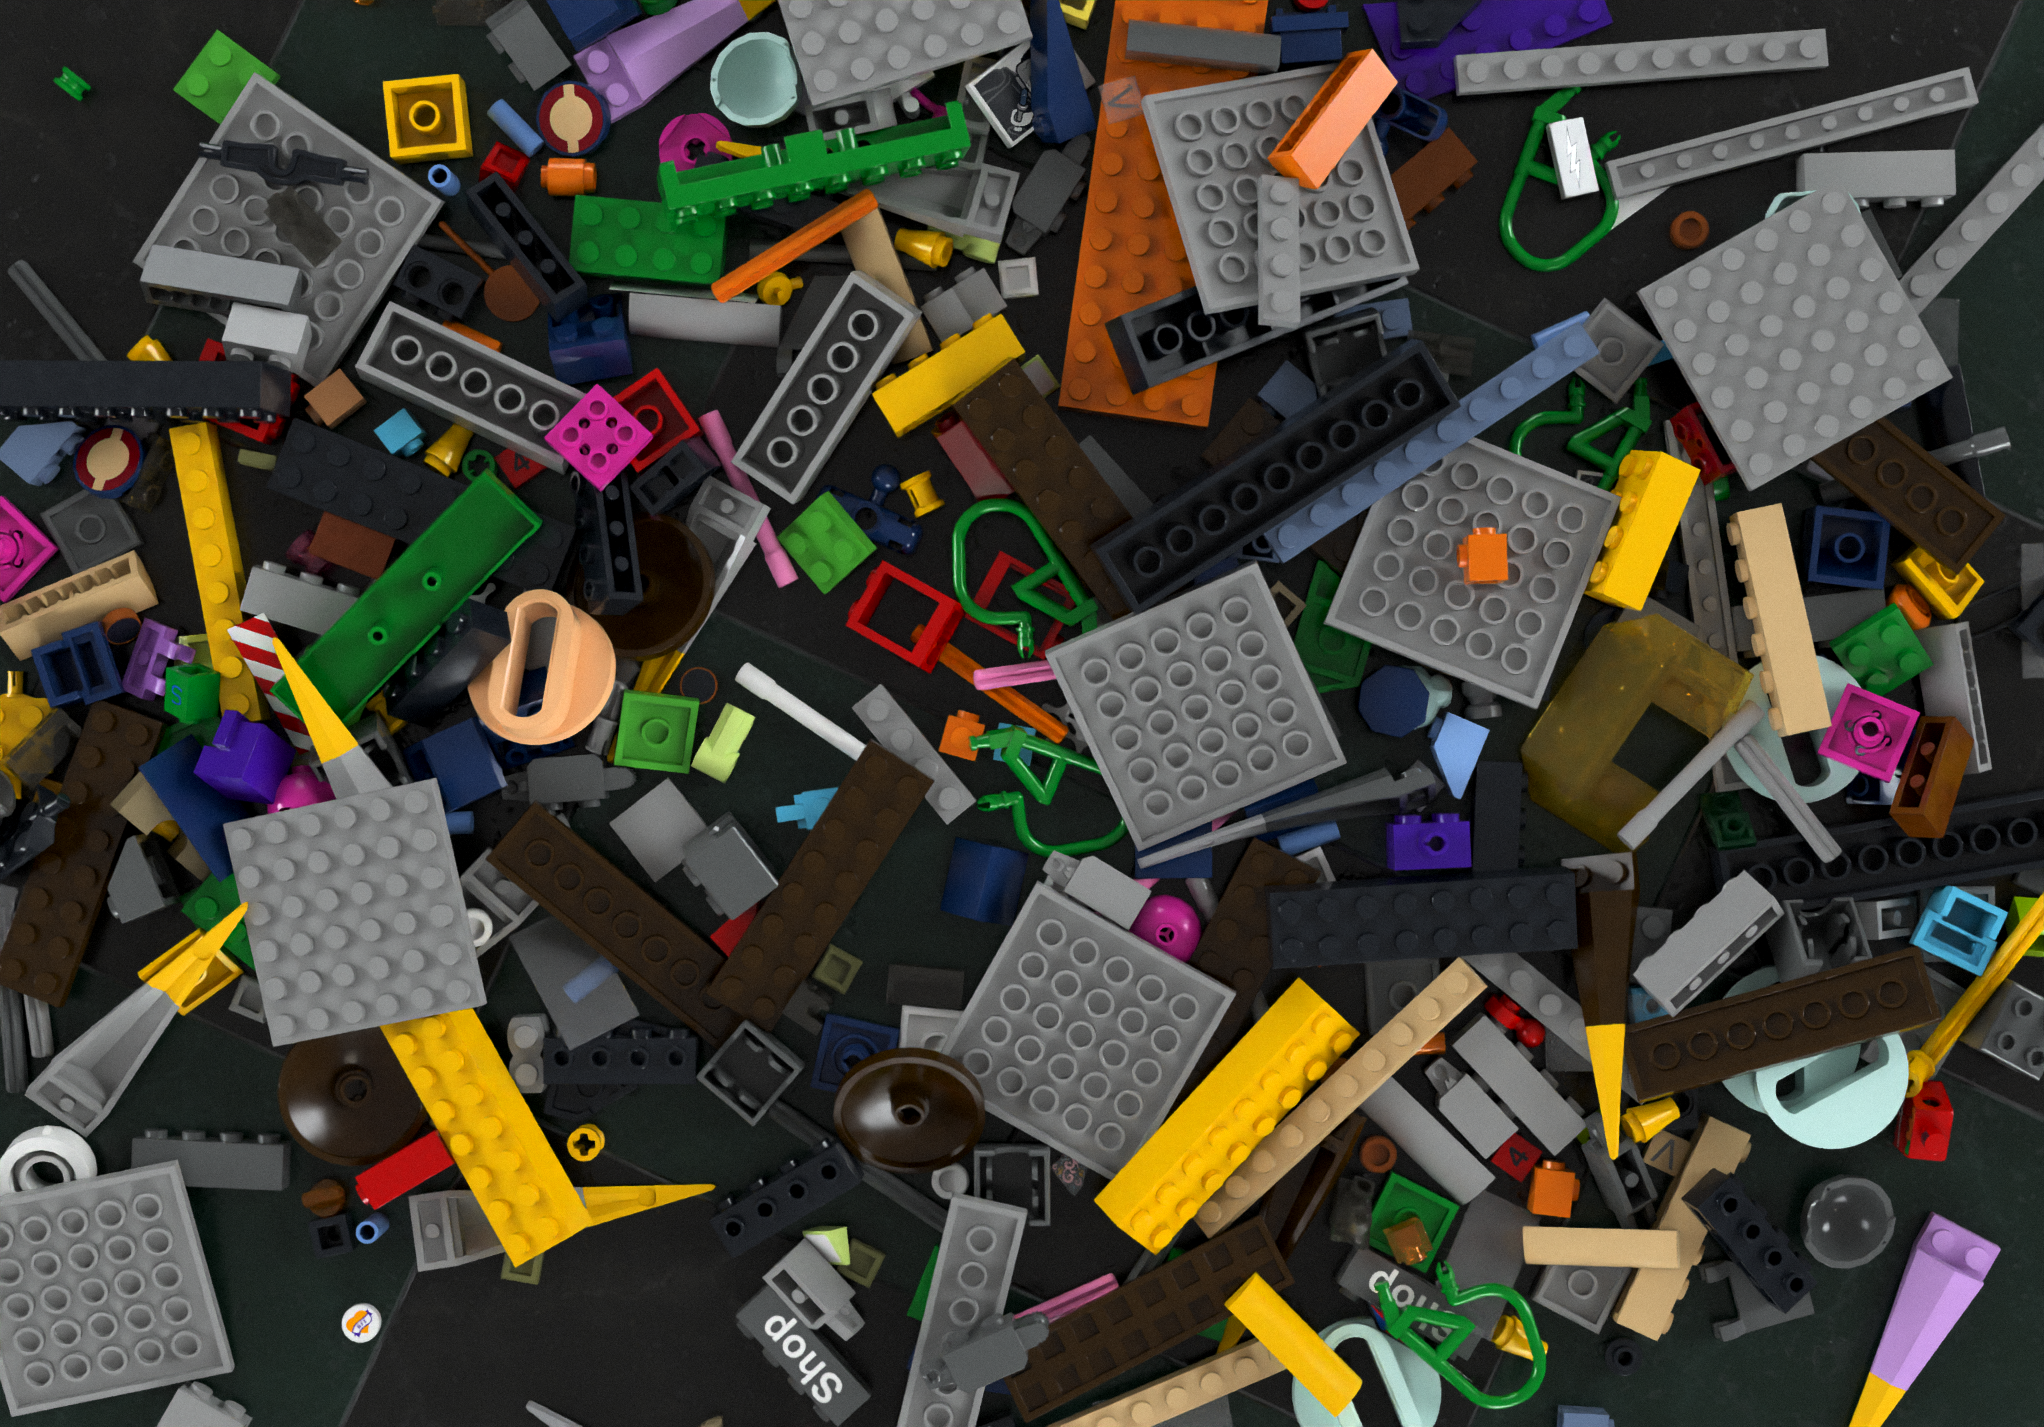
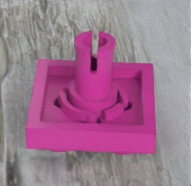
M596 384L544 439L601 492L653 439V434L602 387ZM609 419H615L617 421V425H615L613 421L610 422L611 428L606 424ZM582 420H588L590 422L589 427L586 422L582 424V428L579 426V424Z
M0 496V600L7 603L59 548L6 497ZM17 531H21L23 533L22 539L20 538V534L16 533ZM23 559L24 563L22 567L17 568L15 565H20L21 560Z
M1847 683L1831 720L1832 726L1828 727L1817 754L1890 783L1920 712ZM1878 712H1880V714H1881V719H1880V720L1877 719V717H1879V713H1878ZM1847 721H1851L1847 725L1848 728H1851L1855 723L1853 731H1847L1845 729L1844 725ZM1884 736H1889L1891 738V745L1885 746L1887 743H1889L1890 738H1885V740L1881 744V741ZM1857 746L1865 747V749L1859 748L1858 752L1866 754L1863 756H1858L1855 753V748Z

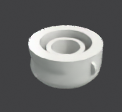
M46 1125L25 1131L12 1141L0 1159V1196L55 1185L37 1176L32 1166L37 1162H51L58 1166L64 1178L62 1183L97 1176L95 1155L89 1144L81 1136L64 1127Z

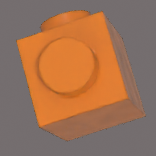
M1493 527L1474 528L1473 535L1465 536L1462 539L1463 544L1457 545L1458 568L1463 567L1464 584L1504 583L1508 580L1507 534H1496V528Z
M958 710L957 716L949 715L939 751L975 761L979 748L976 751H971L968 737L983 735L985 725L978 723L980 716Z
M1543 1159V1165L1534 1164L1532 1167L1527 1209L1532 1214L1570 1218L1572 1201H1577L1579 1197L1580 1181L1575 1178V1172L1570 1168H1565L1566 1162Z

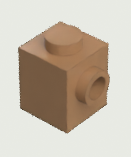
M340 368L304 395L310 403L305 408L306 412L318 426L326 423L331 430L367 403Z

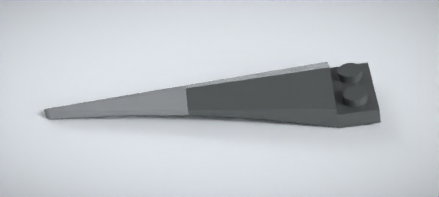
M1386 768L1139 858L1137 861L1140 869L1205 848L1268 832L1331 821L1401 815L1436 802V782L1431 769L1422 772L1419 768L1406 771L1399 776L1400 780L1394 782L1392 775Z

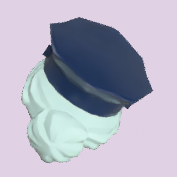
M1384 665L1362 682L1359 702L1357 703L1358 710L1372 732L1402 738L1411 731L1428 726L1434 722L1440 708L1448 707L1451 703L1453 688L1449 680L1441 674L1430 676L1421 666Z

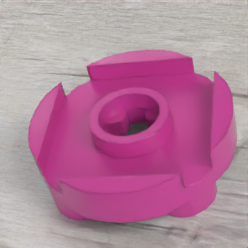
M698 113L678 116L665 127L660 136V161L662 163L674 160L676 172L694 169L697 158L694 160L688 158L690 151L687 147L690 143L698 145L700 142L705 144L703 151L706 155L708 151L714 152L732 161L733 155L719 151L716 148V142L718 141L732 142L731 136L723 123L709 114Z

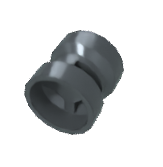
M1469 682L1461 683L1462 694L1466 697L1467 701H1470V704L1464 708L1466 720L1502 716L1501 704L1493 700V698H1497L1496 693Z

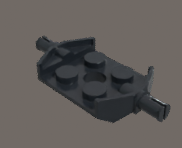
M36 784L35 788L37 789L39 799L35 802H29L14 817H8L4 822L2 821L0 826V880L55 842V826L58 814L69 808L70 805L68 804H71L66 794L60 793L56 795L44 786Z

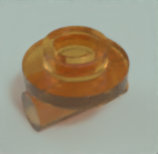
M330 1179L319 1181L311 1188L310 1192L302 1194L304 1207H310L311 1211L320 1217L338 1214L344 1207L346 1200L344 1188L338 1182Z

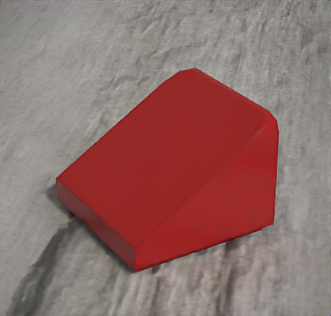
M497 141L480 167L479 182L497 171L515 194L531 157L529 158L526 154Z

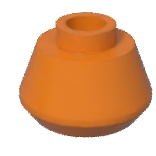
M1897 584L1885 600L1886 607L1895 603L1913 631L1929 626L1932 613L1925 599L1911 585Z

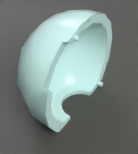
M769 32L748 33L733 40L718 55L711 70L710 91L716 107L731 121L749 128L770 127L785 120L799 105L802 98L799 67L789 42L785 38Z

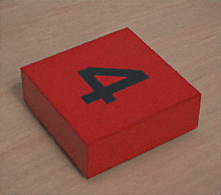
M508 448L494 457L517 490L548 469L546 466Z
M1514 1133L1493 1153L1489 1160L1522 1183L1543 1152L1517 1133Z

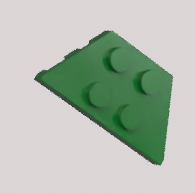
M1321 560L1316 561L1304 602L1307 606L1301 612L1293 642L1319 693L1359 687L1372 643L1323 623L1341 578Z

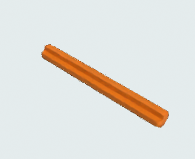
M864 189L714 282L711 285L714 296L720 303H725L877 209L879 205L876 197L869 189Z
M919 624L910 636V640L916 644L926 626ZM950 643L947 644L939 658L940 662L973 685L974 671L985 669ZM1012 687L981 690L1054 743L1059 744L1066 737L1069 731L1066 725Z

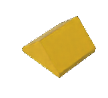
M1916 544L1909 547L1891 563L1892 567L1906 583L1914 587L1921 594L1930 610L1939 620L1955 619L1958 617L1985 582L1969 563L1965 565L1958 575H1953Z
M203 928L194 931L137 972L139 978L146 983L207 932ZM224 945L219 949L178 1009L181 1015L185 1016L244 973L239 962Z

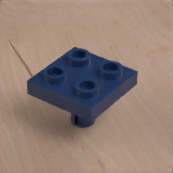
M827 1012L810 1087L836 1093L839 1083L854 1065L873 1054L896 1048L900 1028Z

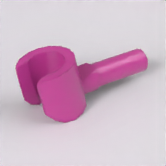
M917 88L910 92L912 97L916 98L925 109L933 113L932 118L948 115L945 107L929 100Z

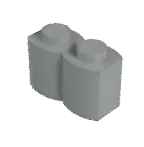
M970 267L954 278L957 284L944 292L940 286L922 297L925 304L919 310L923 312L922 315L940 344L956 333H959L961 337L972 330V324L989 313L994 317L1007 309V304L984 268L976 272L974 267Z
M545 1013L518 1014L511 1019L508 1026L507 1041L509 1049L513 1054L509 1065V1073L520 1093H541L549 1086V1084H543V1039L551 1035L550 1023Z

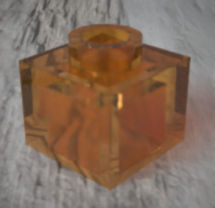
M1418 1216L1383 1230L1393 1257L1398 1264L1404 1261L1406 1265L1418 1263L1427 1257L1426 1252L1433 1250L1423 1223Z

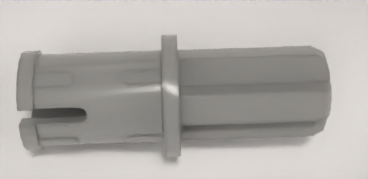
M618 680L614 681L610 697L601 712L594 719L593 727L585 746L586 750L601 755V752L603 755H608L616 726L619 724L623 689H628L625 683Z

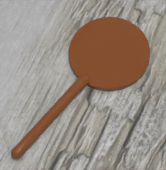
M444 221L439 222V227L489 275L484 287V299L487 307L495 316L505 321L514 322L526 319L533 314L540 301L512 265H506L496 270L492 269Z

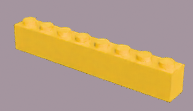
M204 422L170 428V439L213 670L220 673L219 702L222 717L227 709L239 711L252 723L271 720L268 700L227 629L251 619L252 614L240 611L246 590V581L217 426Z

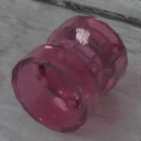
M308 529L293 542L287 550L285 557L293 564L305 566V572L322 577L334 563L309 553L316 533Z

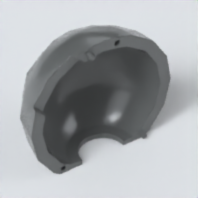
M1840 1174L1817 1183L1808 1194L1801 1212L1800 1231L1805 1247L1817 1261L1831 1268L1850 1269L1870 1262L1884 1250L1893 1235L1896 1217L1893 1213L1891 1199L1881 1186L1859 1175Z

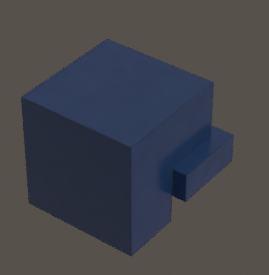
M546 0L576 52H581L592 46L606 35L611 34L642 14L636 0Z
M1328 5L1326 10H1319L1317 12L1283 13V8L1275 9L1269 23L1270 34L1281 35L1280 63L1277 73L1341 62L1343 59L1341 35L1346 34L1349 27L1348 11L1336 12V5Z
M101 621L61 633L63 640L31 650L50 708H68L85 702V705H91L97 701L106 700L125 693Z

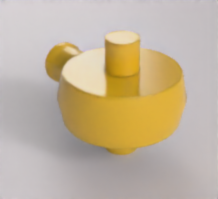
M775 271L758 282L757 294L764 304L781 306L789 300L792 290L803 287V280L800 276L789 279L785 274Z

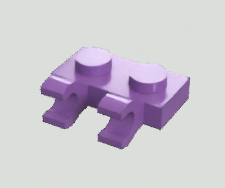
M144 618L122 681L124 690L141 699L154 702L156 694L161 696L165 694L166 678L162 676L168 659H179L192 664L197 650L175 642L178 630L158 621Z

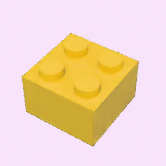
M459 74L383 81L390 157L396 163L407 164L473 157L466 83Z

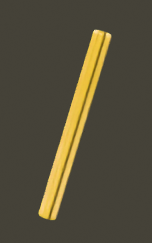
M2044 892L1988 962L1982 976L1976 977L1919 1049V1051H1923L1933 1060L1935 1066L2044 930Z

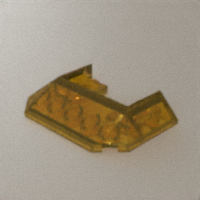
M1657 613L1621 623L1604 624L1520 748L1524 768L1528 771V786L1531 800L1614 853L1636 852L1649 840V835L1632 850L1620 840L1617 833L1640 810L1646 808L1660 792L1617 766L1611 760L1651 702L1712 739L1730 712L1736 714L1754 674Z

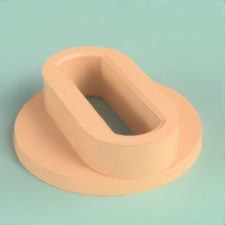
M545 589L527 591L514 598L504 610L508 615L511 642L468 685V692L476 713L494 733L520 744L543 745L569 738L584 729L596 718L605 706L613 689L616 659L607 633L589 614L568 604L561 595ZM544 617H556L541 711L529 717H518L516 715L532 623Z

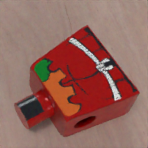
M1928 1080L1923 1082V1087L1916 1096L1904 1097L1897 1115L1893 1145L1907 1158L1945 1161L1954 1113L1942 1081ZM1923 1100H1930V1102L1926 1105Z

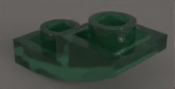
M1738 790L1700 794L1699 804L1712 841L1718 851L1756 846L1757 841L1748 811L1744 812Z

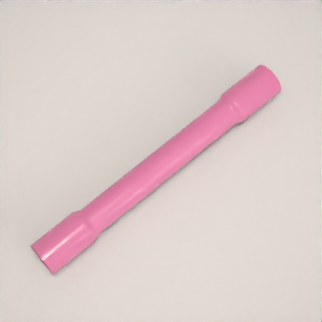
M714 410L698 418L711 448L716 452L732 487L760 502L747 473L731 463L737 452L719 411ZM766 517L756 538L764 552L765 561L778 588H782L799 578L786 550L781 546L768 517Z

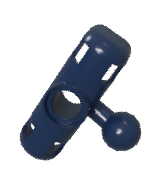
M1397 86L1393 88L1373 115L1377 118L1375 129L1384 158L1389 152V143L1386 137L1391 125L1420 139L1435 141L1443 134L1448 122L1447 113L1443 108ZM1395 97H1399L1400 107L1396 113L1391 115L1389 112L1390 102ZM1430 106L1436 108L1439 115L1429 111ZM1420 129H1424L1430 132V135L1424 137L1417 134Z
M881 464L873 470L871 481L874 489L869 501L834 485H825L819 490L815 500L831 489L843 493L844 496L842 498L835 494L832 495L858 526V518L863 511H875L877 522L874 527L867 530L861 529L872 542L905 556L915 553L923 536V527L914 520L882 507L887 494L896 490L900 484V473L894 466ZM901 518L913 523V525L908 527L899 523L898 520ZM890 539L902 544V551L889 546Z

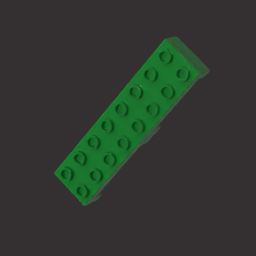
M958 100L945 103L948 115L860 134H855L854 128L839 130L835 132L836 139L824 141L822 129L784 137L786 146L784 150L780 149L779 144H771L762 147V154L679 172H676L674 160L662 162L658 168L657 183L667 223L676 221L677 226H684L698 222V216L713 213L714 218H722L736 214V208L751 205L752 210H759L774 205L773 200L788 197L789 202H797L810 198V192L825 189L826 194H835L847 190V184L862 181L863 186H872L885 182L884 176L899 173L900 178L904 179L922 174L921 169L936 166L937 171L955 168L959 166L958 161L964 158L971 147L962 104ZM865 140L869 142L870 145L858 147V142ZM826 148L831 149L834 153L827 154Z
M488 468L296 661L343 724L541 526L543 521ZM284 673L269 691L305 723Z

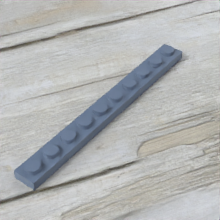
M1579 321L1460 399L1458 402L1461 407L1262 534L1281 564H1284L1600 353L1581 323Z

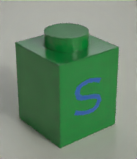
M200 663L166 667L164 711L178 717L179 721L185 724L202 723V719L217 717L220 673Z

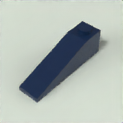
M1030 0V29L1033 35L1032 40H1030L1033 128L1038 137L1041 138L1042 143L1059 144L1096 129L1097 126L1059 0Z

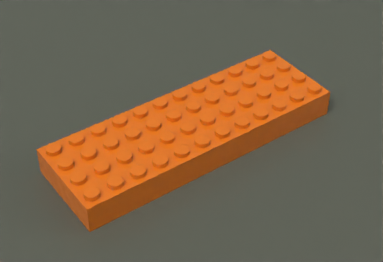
M1115 0L1058 410L1205 431L1208 428L1217 362L1133 395L1104 323L1196 286L1142 109L1141 100L1145 95L1258 76V73L1125 59L1129 19L1264 33L1268 0ZM1132 85L1133 89L1114 104L1138 105L1139 109L1108 107L1107 103Z

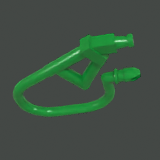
M1580 87L1563 88L1541 106L1534 108L1530 119L1532 124L1500 212L1499 231L1506 249L1520 264L1535 271H1558L1574 263L1608 234L1617 219L1619 211V200L1614 201L1607 173L1597 162L1598 159L1602 160L1604 155L1614 149L1619 143L1621 136L1619 135L1612 142L1609 137L1616 134L1617 131L1606 132L1595 144L1592 143L1589 146L1596 179L1606 198V209L1600 223L1564 254L1551 259L1537 258L1526 252L1518 243L1513 233V214L1528 176L1531 175L1558 185L1555 168L1534 160L1546 130L1545 126L1549 123L1567 120V117L1556 112L1565 106L1575 94L1578 95L1582 91Z
M1572 378L1568 385V396L1570 399L1568 409H1571V411H1544L1528 417L1515 429L1509 443V452L1521 456L1525 438L1532 430L1541 425L1580 424L1583 422L1584 409L1587 406L1584 401L1585 384L1581 378L1577 379L1578 387H1575V378ZM1637 378L1633 383L1632 409L1621 407L1571 437L1565 448L1604 470L1603 477L1597 487L1609 492L1614 482L1617 481L1622 460L1630 454L1631 450L1635 449L1641 436L1645 435L1652 423V420H1650V401L1646 389L1647 378ZM1620 425L1628 428L1613 457L1589 445L1592 441Z
M1007 498L987 499L972 505L960 516L952 535L953 588L958 602L967 614L980 622L991 625L1019 624V628H1016V632H1018L1017 651L1024 658L1023 647H1029L1028 658H1031L1034 652L1033 632H1035V628H1032L1031 614L1027 611L993 612L983 609L970 597L966 586L965 537L968 528L979 516L989 512L1002 511L1013 513L1026 522L1049 560V563L1011 586L1017 597L1070 627L1082 621V634L1097 628L1098 606L1093 598H1089L1061 551L1058 550L1055 543L1025 504ZM1058 575L1077 607L1070 610L1034 589Z
M1013 724L1008 728L986 731V734L977 737H968L971 751H976L977 748H990L991 750L1002 748L1001 758L1038 802L1045 805H1050L1067 764L1102 775L1094 758L1027 734L1024 728ZM1021 748L1053 758L1043 783L1019 756ZM1004 790L998 794L983 795L977 800V804H983L977 805L978 809L985 812L1000 808L1009 809V806H1011L1014 828L1019 840L1028 850L1045 858H1048L1054 850L1067 856L1105 850L1117 844L1129 832L1121 817L1118 825L1105 836L1062 845H1047L1035 839L1028 829L1024 798L1021 792L1006 793Z
M1442 1260L1447 1269L1442 1271L1441 1263H1437L1436 1274L1442 1286L1441 1292L1446 1295L1450 1306L1455 1307L1479 1298L1495 1296L1511 1303L1520 1316L1533 1356L1532 1373L1528 1381L1520 1389L1502 1396H1490L1476 1389L1446 1361L1474 1330L1476 1325L1466 1316L1409 1304L1398 1310L1396 1301L1389 1290L1388 1280L1374 1284L1375 1291H1378L1379 1305L1386 1324L1384 1328L1394 1338H1399L1431 1368L1438 1374H1441L1473 1403L1488 1409H1506L1523 1403L1540 1387L1546 1372V1354L1531 1308L1516 1290L1502 1284L1485 1283L1458 1291L1460 1287L1456 1283L1452 1266L1446 1260ZM1413 1321L1453 1330L1434 1350L1409 1326Z

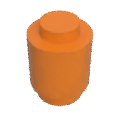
M549 158L548 165H542L541 187L548 188L549 196H586L587 193L596 192L597 171L595 163H587L586 159Z

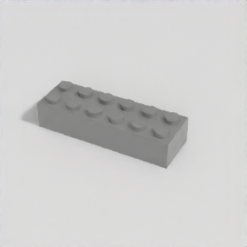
M862 270L852 271L733 457L731 463L791 504L803 500L875 388V384L880 380L923 312Z
M389 301L355 366L360 379L556 472L565 474L570 463L545 441L544 437L572 410L586 393ZM582 420L579 424V426L582 428V424L586 422L589 427L590 422L588 420Z

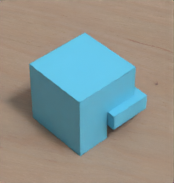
M1937 886L1931 894L1909 943L1981 977L1998 943L1994 940H1996L2008 912L1954 886Z

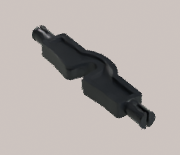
M224 140L223 145L200 142L198 147L213 151L198 150L199 158L220 160V165L223 167L256 172L263 179L283 186L300 185L306 181L343 186L345 181L367 185L369 180L366 177L354 176V174L369 176L368 168L347 166V161L344 159L322 156L298 148L292 151L288 167L285 170H281L278 164L279 149L273 144L242 143Z

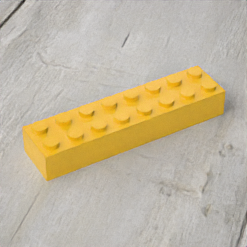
M1298 977L1097 1195L1094 1202L1120 1229L1154 1255H1157L1170 1243L1172 1238L1188 1220L1195 1216L1199 1208L1223 1185V1182L1248 1158L1249 1154L1273 1131L1281 1119L1298 1104L1300 1099L1316 1081L1323 1077L1327 1069L1351 1046L1360 1033Z
M473 1008L380 1026L515 1268L593 1223Z

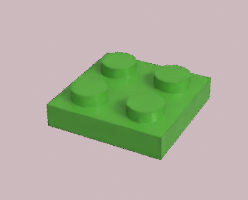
M216 30L173 90L221 125L254 72L260 74L274 85L281 76L222 32Z
M829 491L816 499L777 537L779 542L824 595L835 588L877 549Z
M623 689L613 759L614 765L689 774L699 698Z

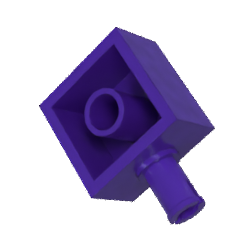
M1432 813V820L1421 821V815L1401 814L1394 815V822H1385L1388 868L1398 871L1472 867L1470 821L1459 819V813Z

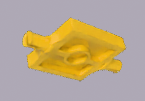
M7 671L8 691L7 694L0 695V770L9 778L16 799H22L21 777L32 773H53L54 708H50L47 698H34L23 694L24 671Z

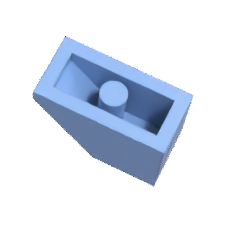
M1443 712L1441 718L1436 716L1429 728L1427 737L1432 739L1429 748L1448 795L1461 799L1490 730L1449 712Z

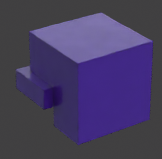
M226 709L212 742L216 747L204 745L193 773L227 799L272 805L275 801L277 789L289 771L296 750L264 724L252 723L239 711Z

